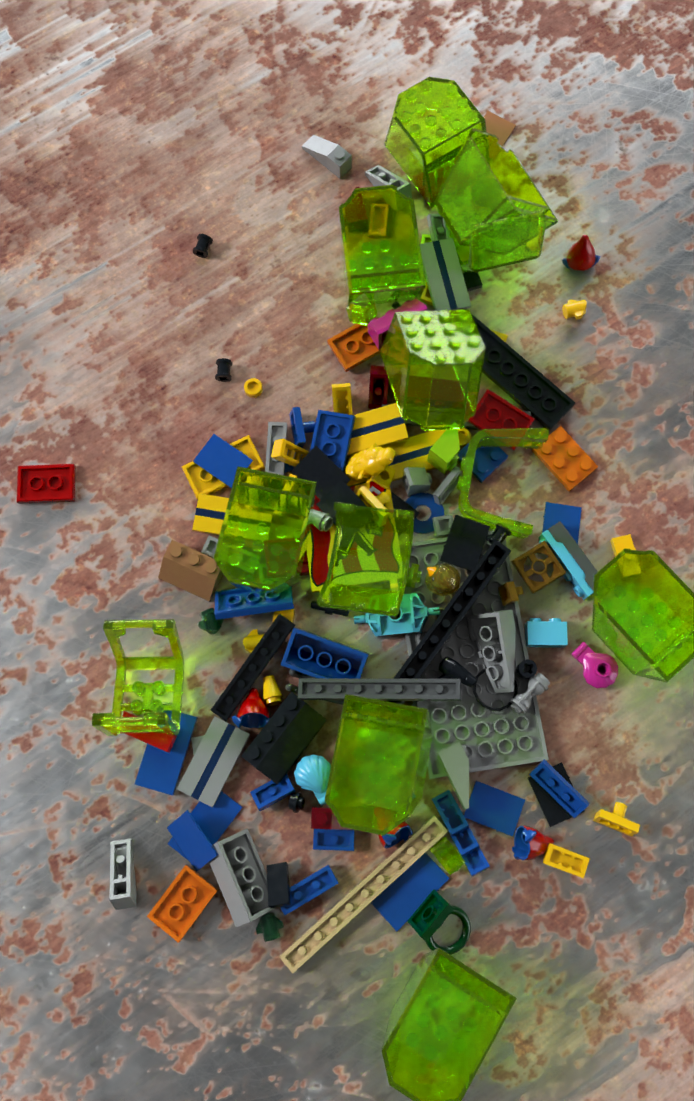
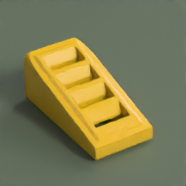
M279 439L274 441L271 457L296 467L299 464L301 454L303 459L309 451L286 439Z

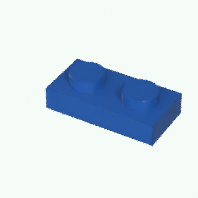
M286 774L278 785L271 780L250 793L258 810L262 811L296 791Z
M314 829L313 849L354 851L355 830Z

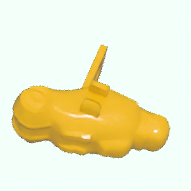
M375 443L369 449L354 453L349 458L345 467V474L351 479L350 481L368 478L367 484L373 481L384 489H388L395 474V470L388 465L392 463L396 452L390 447H376ZM385 471L387 473V480H383L380 477L381 472Z

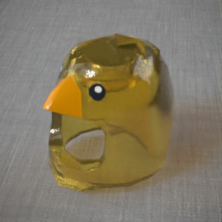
M444 563L427 567L425 584L432 593L439 596H448L459 589L461 577L453 565Z

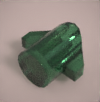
M210 608L200 613L202 621L197 624L200 629L214 635L222 627L224 619L216 620L215 610Z
M269 912L259 918L256 932L257 934L263 933L264 941L267 942L281 937L279 929L283 928L284 925L273 912Z

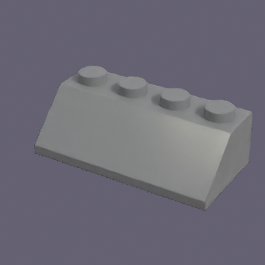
M248 828L213 844L212 846L218 855L209 863L235 926L239 927L275 909L268 906L267 873Z

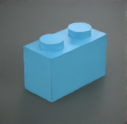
M531 618L530 621L524 624L527 647L564 648L568 645L567 622H561L560 618H552L549 621H542L541 618Z

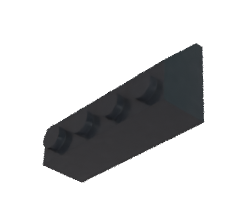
M292 692L241 756L277 785L327 722L326 718L306 702L299 700L298 696Z

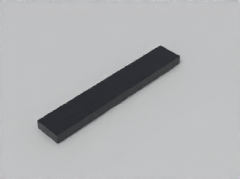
M282 614L277 616L211 708L213 713L224 721H228L295 627L293 622Z

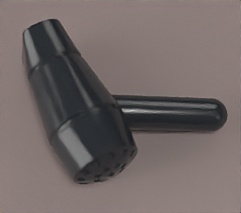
M448 656L443 658L439 664L438 670L443 675L436 679H461V683L472 687L476 681V678L466 668Z

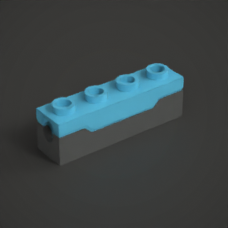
M561 521L539 536V543L543 541L547 543L566 571L563 577L566 581L572 583L574 586L573 590L578 597H582L584 600L607 584Z

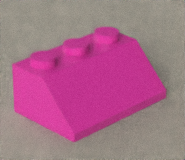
M415 298L412 301H405L397 309L387 311L380 318L372 319L367 324L368 333L378 350L425 325L428 308L424 303Z

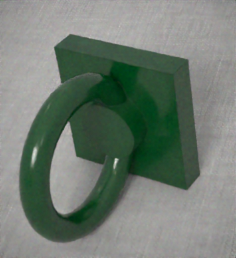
M433 889L407 921L426 942L427 946L439 955H452L460 951L466 945L471 933V923L467 914L461 908L450 905L435 889ZM450 914L456 915L463 925L461 937L451 946L438 945L432 935L442 926Z

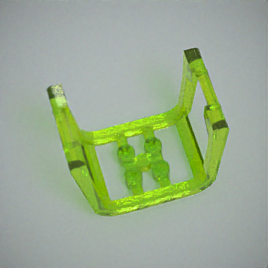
M546 428L483 429L477 432L471 438L466 457H462L460 471H463V475L459 476L457 490H460L458 508L461 515L467 519L488 525L494 530L496 525L509 529L511 536L520 539L530 536L533 531V525L475 509L470 505L468 495L475 453L480 447L541 449L543 442L545 443L548 440L549 430Z
M104 620L103 630L110 643L117 667L112 713H93L92 726L107 736H117L118 733H166L169 736H177L181 721L184 655L175 620ZM125 628H152L154 634L169 639L173 656L125 657L119 637L126 634ZM175 669L174 684H164L162 681H155L154 683L136 681L134 684H125L126 670ZM124 692H134L137 696H142L143 702L136 699L131 703H123ZM166 692H173V702L162 703L159 699L154 700L153 693L157 696H163ZM172 710L171 720L164 711ZM122 711H132L135 715L144 713V717L121 716Z

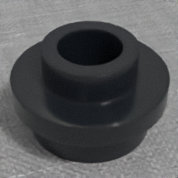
M300 792L292 793L289 799V809L293 810L294 813H298L305 805V798Z

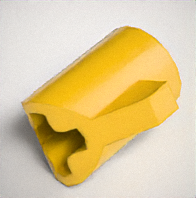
M567 300V304H564L562 307L565 319L573 317L576 320L581 319L586 314V300Z
M258 629L252 630L243 639L245 650L252 653L264 634L258 635Z

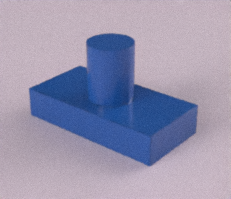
M293 407L289 414L295 445L303 448L306 443L305 433L314 432L315 421L303 422L300 407Z

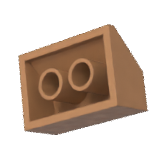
M172 540L163 556L158 578L210 602L227 567L223 562Z

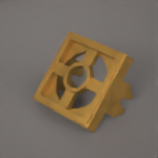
M545 541L511 561L532 594L540 589H544L566 574V571ZM542 553L547 555L548 558L545 560L537 559L534 554ZM529 558L532 562L531 569L525 572L524 563ZM535 562H542L545 569L542 572H536L533 565ZM553 563V572L549 577L546 573L547 565ZM533 574L541 575L544 581H534L529 576Z

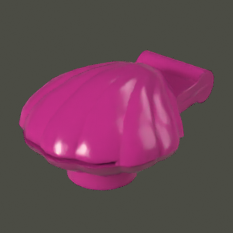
M582 642L572 652L571 655L583 665V676L589 685L595 688H607L615 682L619 667L613 656L606 653H595L585 642Z

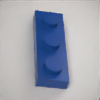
M545 759L529 774L573 818H576L589 806V802Z
M329 864L290 887L291 905L280 907L284 915H287L339 883Z

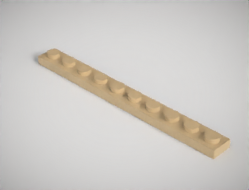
M435 815L279 956L292 974L448 832Z

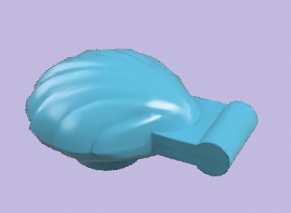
M312 754L303 757L297 763L296 770L294 771L297 785L301 786L302 789L313 791L321 807L337 798L328 782L332 771L331 764L323 756Z

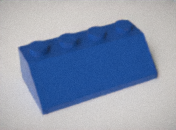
M295 627L291 633L281 666L315 678L361 679L370 653Z

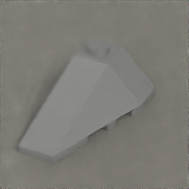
M501 610L467 616L470 637L472 641L476 642L479 649L477 653L484 660L487 667L486 673L495 693L514 692L516 628L513 610Z

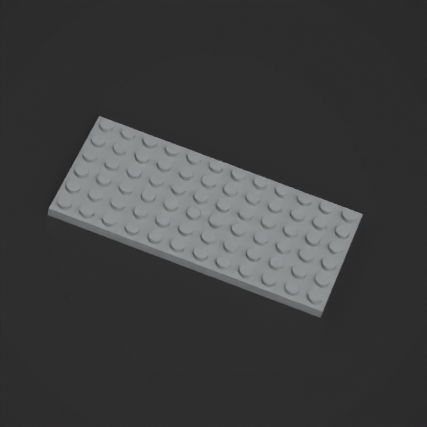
M494 530L488 531L487 537L491 536ZM448 537L401 544L400 551L405 579L397 580L399 587L398 595L417 593L425 607L433 608L440 606V612L442 613L471 571L440 561ZM505 539L502 544L507 547ZM485 540L479 561L491 546L487 540ZM509 555L419 679H436L443 675L438 670L439 664L447 656L459 662L476 678V675L487 667L483 658H480L477 653L479 649L476 642L472 641L470 637L467 616L512 609L516 628L514 678L517 682L518 694L527 691L528 682L532 678H520L516 673L517 666L522 661L529 659L518 601L503 606L498 590L499 586L514 581ZM427 567L437 568L432 576H429ZM439 615L427 617L422 633H405L408 657ZM525 667L523 669V672H529L530 667ZM485 671L477 680L476 693L485 705L491 708H501L506 706L513 698L515 685L514 692L495 693ZM462 683L461 701H416L429 779L447 776L437 752L458 742L461 745L465 744L469 751V773L540 762L544 759L549 760L536 696L531 698V705L526 714H518L510 706L501 711L486 709L476 700L473 686L469 687Z

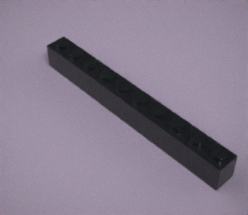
M496 539L393 679L420 678L511 552L509 548ZM402 701L380 702L395 712Z

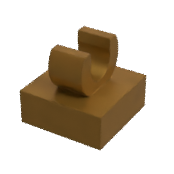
M514 581L507 582L498 587L503 606L518 601L519 595L524 594L522 586L515 587Z

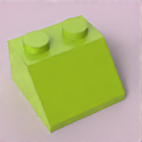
M455 421L430 448L427 461L444 475L448 470L450 472L453 470L460 458L458 456L460 451L458 428Z

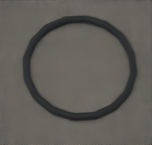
M486 668L482 669L476 675V681L473 684V693L476 700L482 707L491 711H501L508 708L512 704L511 702L501 708H491L478 698L476 683L479 676L486 671ZM514 678L515 693H514L513 698L518 694V686H517V682H516L515 678Z

